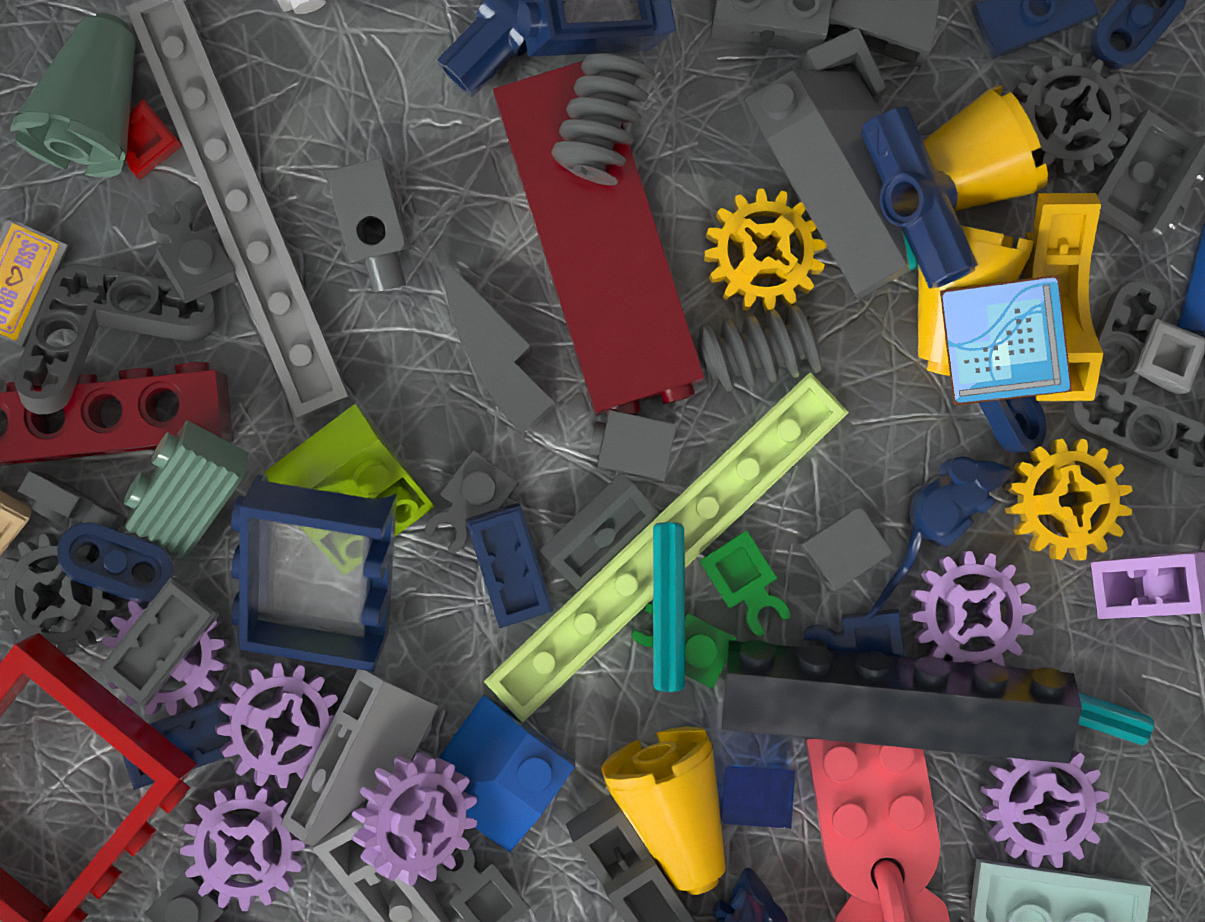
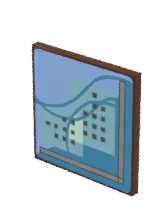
M1059 274L940 290L954 405L1072 392Z

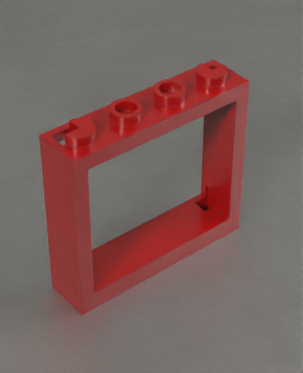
M37 633L16 643L0 663V718L27 683L32 680L155 781L53 909L49 908L0 867V920L2 922H84L89 914L81 907L91 895L100 900L119 879L123 872L115 865L126 852L135 857L157 831L150 822L162 809L169 815L183 800L185 794L190 789L183 781L196 767L197 763L46 638Z

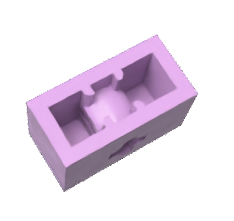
M1205 550L1128 556L1091 562L1098 619L1205 613Z

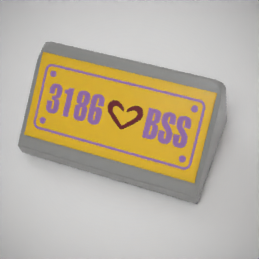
M10 218L4 221L0 230V337L25 347L52 279L60 270L70 246Z

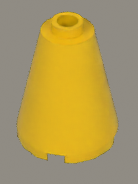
M1001 85L985 91L923 140L935 169L948 174L956 185L958 196L954 211L1034 194L1048 185L1046 164L1035 168L1032 151L1041 147L1037 134L1017 98L1011 92L1001 96L1003 89Z
M961 226L978 263V266L975 267L976 271L943 287L929 289L918 264V357L928 360L927 371L950 376L940 290L1018 280L1031 255L1034 241L1019 238L1017 248L1013 249L1014 237Z
M685 726L656 732L659 743L642 749L638 739L617 750L602 764L601 770L605 786L673 888L686 891L691 895H698L716 887L719 883V878L726 871L714 748L709 736H707L706 730L701 727Z

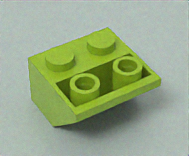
M356 404L352 405L264 471L269 482L371 499H379L397 494L394 537L435 507L384 437ZM301 526L345 574L363 561L364 536Z

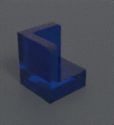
M767 762L766 767L727 765L724 777L723 804H719L722 824L791 829L795 770L790 764Z

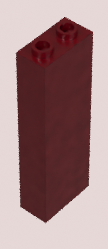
M583 61L493 88V93L595 417L606 413L609 415V410L636 415L642 412L639 403L661 396L663 405L694 396L693 386L701 384L704 375L630 145L614 144L613 150L626 159L624 166L607 165L605 171L619 181L616 185L598 184L581 178L560 165L552 156L551 151L555 143L565 141L559 133L562 122L572 119L568 115L566 108L571 99L578 98L574 90L575 82L578 78L586 76L581 68ZM621 123L620 128H622L623 130H625V129H624V126H623V123Z

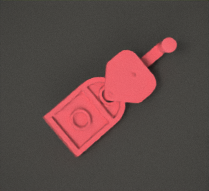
M821 739L805 740L825 862L834 880L842 889L850 894V897L836 915L834 922H950L946 904L925 888L937 869L940 856V840L924 750ZM886 857L891 858V859H893L894 861H896V862L898 863L900 869H899L893 862H891V861H889V860H879V859H881V858H886Z

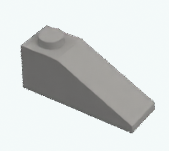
M358 669L281 825L303 843L315 846L366 800L360 793L362 787H370L375 790L379 784L375 775L377 768L393 773L395 771V757L402 756L408 760L413 759L419 744L427 738L431 730L432 718L438 706L369 671Z
M366 799L356 809L366 808L368 800ZM352 813L315 846H312L313 851L371 922H450L426 878L418 874L415 885H407L398 878L391 881L376 872V868L362 860L360 856L366 848L353 841L352 835L359 829L364 828V823L352 817ZM386 832L387 841L389 838V832Z

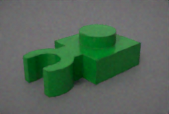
M747 530L698 560L729 609L741 601L744 602L747 607L745 612L746 624L755 635L761 637L765 634L763 627L758 622V613L764 607H773L783 621L790 618L787 605L780 598L768 595L764 588L776 580L777 577Z
M648 603L644 610L653 614V604ZM686 612L685 675L713 689L727 661L729 640L737 641L738 638ZM633 630L631 636L638 644L645 647H653V635H644L640 631Z

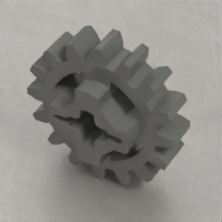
M1075 53L1068 60L1066 66L1063 65L1058 55L1052 56L1045 63V71L1035 65L1025 75L1028 83L1020 82L1013 90L1012 94L1020 101V105L1026 112L1041 145L1040 148L1032 151V154L1034 153L1039 157L1036 168L1043 164H1046L1047 167L1050 164L1056 165L1057 177L1064 179L1071 173L1073 166H1075L1081 177L1087 176L1094 170V162L1101 167L1105 166L1114 158L1110 149L1118 150L1126 144L1128 138L1118 130L1129 126L1133 122L1134 116L1122 113L1120 107L1132 98L1130 93L1116 94L1113 87L1121 78L1118 73L1106 79L1100 75L1103 67L1102 60L1098 59L1089 68L1083 67L1080 53ZM1061 82L1074 83L1071 88L1060 90L1055 86H1052L1050 89L1046 88ZM1076 100V104L1072 109L1074 113L1071 119L1075 124L1062 133L1067 123L1065 121L1067 117L1065 108ZM1036 120L1039 121L1043 135L1037 127ZM1076 141L1084 146L1088 143L1093 144V146L1084 150H1065L1068 144Z
M40 534L39 548L32 542H21L18 544V548L23 558H4L1 562L11 573L7 579H0V590L5 591V599L0 600V610H7L10 616L2 623L0 628L2 631L19 629L21 633L18 636L17 643L39 633L55 647L57 644L58 649L65 655L75 654L76 640L84 648L92 647L97 644L92 630L109 631L112 629L113 624L104 615L106 610L121 609L122 603L116 599L109 598L110 593L93 587L91 599L88 586L66 576L61 570L59 563L54 571L37 566L45 559L57 556L58 541L54 534ZM90 545L82 546L77 550L76 558L82 564H92L96 561L93 557L97 549ZM63 584L59 594L65 598L64 604L53 605L56 595L50 590L52 585ZM23 591H25L26 601L28 606L27 610L24 604ZM62 617L78 623L76 627L66 632L49 631L51 626H56Z

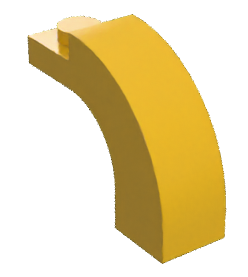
M1038 193L1033 231L1026 232L1025 239L1034 241L1031 255L1022 271L1021 279L1059 274L1072 392L1035 396L1037 401H1094L1103 358V350L1093 328L1089 303L1090 264L1101 209V202L1096 193Z

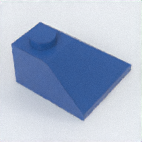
M483 694L439 756L440 759L454 765V771L467 777L470 781L463 791L475 796L477 799V803L466 810L467 816L477 820V826L474 828L509 853L543 814L575 768V758L525 722L522 723L514 714L486 694Z

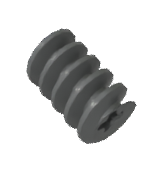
M592 54L586 56L581 65L586 76L578 78L574 85L578 98L571 99L566 108L568 115L572 119L563 121L559 128V133L565 141L555 143L551 153L560 165L581 178L598 184L616 185L619 181L605 171L607 165L624 166L626 159L613 150L614 144L630 145L634 139L631 134L620 128L621 123H638L641 119V115L630 108L628 103L629 101L645 102L649 96L645 90L635 85L636 80L652 81L656 74L650 67L631 58L611 54Z
M797 305L788 307L785 323L776 310L767 311L763 328L754 315H746L743 320L741 333L731 319L724 320L721 325L720 338L716 336L709 324L700 326L698 347L710 395L713 379L719 378L726 391L732 392L735 374L741 373L749 388L755 387L758 369L764 370L771 383L777 382L779 365L781 364L786 365L793 378L799 377L801 360L804 359L808 360L815 373L821 372L820 348L814 324L809 315L806 318L801 308Z

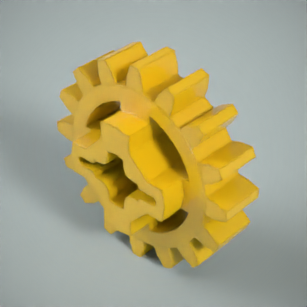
M763 188L757 189L754 203L748 204L741 194L735 196L733 201L735 213L732 214L730 211L720 208L716 218L723 228H708L705 238L717 244V247L706 250L703 255L704 261L717 263L718 268L710 274L709 280L711 283L722 280L726 281L728 286L723 295L726 301L734 297L736 293L744 296L742 302L743 310L748 311L755 300H762L765 312L773 310L777 298H781L783 303L790 307L797 302L794 292L795 288L806 294L813 289L814 284L806 276L807 273L821 274L824 270L825 264L814 259L813 255L823 252L827 246L824 240L812 238V234L817 228L812 220L805 222L801 217L805 212L802 202L793 209L786 206L787 192L781 190L774 202L767 201V195ZM770 216L777 218V220L769 224H756L750 218ZM794 232L801 246L800 264L797 263L798 259L791 254L789 238ZM729 238L733 240L732 244L740 252V264L735 270L732 268L728 258L727 247ZM767 241L773 243L775 246L772 253L773 258L768 256L760 262L753 256L757 249L756 244L762 246ZM773 277L779 283L783 282L772 287H759L751 284L755 278Z
M1062 438L1050 442V455L1041 446L1035 448L1034 451H1029L1034 462L1033 465L1025 462L1015 464L1013 468L1022 477L1020 483L1006 484L1005 490L1017 495V503L1007 506L1005 512L1006 514L1020 515L1022 521L1017 524L1013 532L1015 535L1027 533L1033 535L1029 544L1030 550L1033 552L1041 551L1047 545H1050V559L1063 560L1068 548L1073 560H1086L1087 545L1095 553H1104L1108 550L1106 541L1103 538L1104 535L1111 537H1121L1124 531L1115 523L1116 518L1132 515V509L1120 504V496L1127 495L1133 490L1130 485H1118L1115 478L1125 469L1122 464L1109 467L1104 464L1108 455L1106 448L1096 449L1089 455L1087 454V440L1078 439L1074 440L1068 451L1067 444ZM1080 466L1091 472L1099 484L1095 485L1082 476ZM1046 471V484L1038 495L1033 496L1038 479ZM1067 493H1076V504H1072L1069 507L1060 506L1059 496ZM1103 504L1097 522L1091 527L1090 518L1099 505ZM1044 515L1054 522L1057 533H1061L1062 536L1049 531L1037 516Z

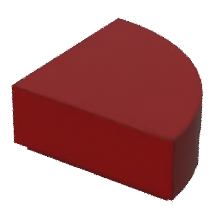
M144 99L136 105L130 114L126 162L130 170L139 180L183 146Z

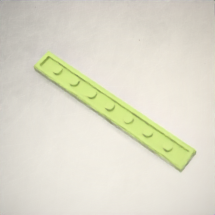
M811 372L808 373L485 679L486 685L523 723L653 599V527L655 524L660 522H678L683 525L686 568L849 412Z

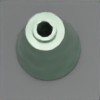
M97 13L95 16L82 18L14 116L10 128L11 132L17 131L14 140L20 147L33 156L64 170H67L70 161L87 165L85 172L87 176L113 177L122 172L127 155L136 38L128 30V25L125 21L108 13Z

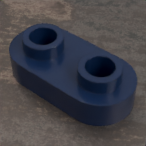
M1117 0L1092 32L1091 49L1097 60H1102L1104 66L1112 69H1125L1133 66L1150 50L1180 14L1187 0H1160V8L1149 6L1146 0ZM1110 36H1121L1125 40L1126 48L1118 50L1113 47Z
M1035 396L979 403L992 428L994 437L1009 453L1029 452L1042 446L1046 436V418Z
M80 523L72 526L62 535L58 543V563L66 576L76 582L133 602H152L168 580L173 577L172 561L161 547L96 523ZM85 545L95 547L99 552L98 559L92 564H82L76 558V552L80 547ZM139 565H147L153 570L154 579L150 583L139 584L132 578V570Z

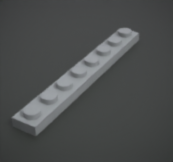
M141 0L126 6L295 418L303 419L350 399V394L186 0Z

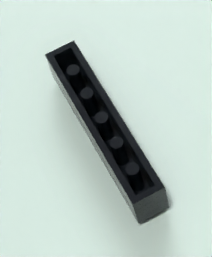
M729 640L721 730L1069 764L1082 705L1074 673L1061 672L1054 668L1026 669L1005 667L993 662L973 664L944 661L932 656L910 658L889 656L877 651L858 653L828 650L816 645L795 647L774 645L762 640H749L746 642Z

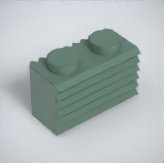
M188 420L185 421L177 436L167 432L153 454L151 463L156 465L155 468L151 471L149 477L139 473L124 498L123 504L130 507L125 525L129 533L136 532L140 538L146 537L150 543L157 542L161 548L167 547L170 553L177 552L181 558H187L243 480L249 452Z

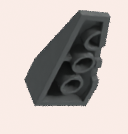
M792 70L745 98L744 101L763 137L857 299L859 300L910 271L903 228L889 222L882 213L880 191L883 183L861 135L862 125L876 115L883 113L859 74L848 71Z

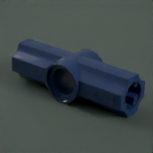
M484 0L476 13V20L437 59L438 65L447 74L449 79L471 97L480 91L513 55L519 57L527 52L526 40L520 35L517 27L518 0Z
M896 107L886 113L876 115L863 124L861 135L883 183L880 191L882 213L892 224L902 226L929 289L943 287L976 271L975 267L978 266V263L954 211L958 196L956 185L948 174L935 169L908 107Z

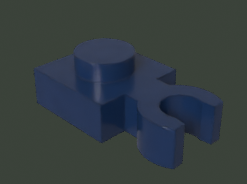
M899 609L878 611L869 621L865 618L868 612L842 615L843 631L834 632L828 626L817 624L805 628L803 632L804 640L821 639L827 644L828 650L858 653L877 651L889 656L905 657Z

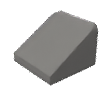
M1154 319L1134 372L1176 395L1187 393L1191 389L1205 353V338L1160 319Z

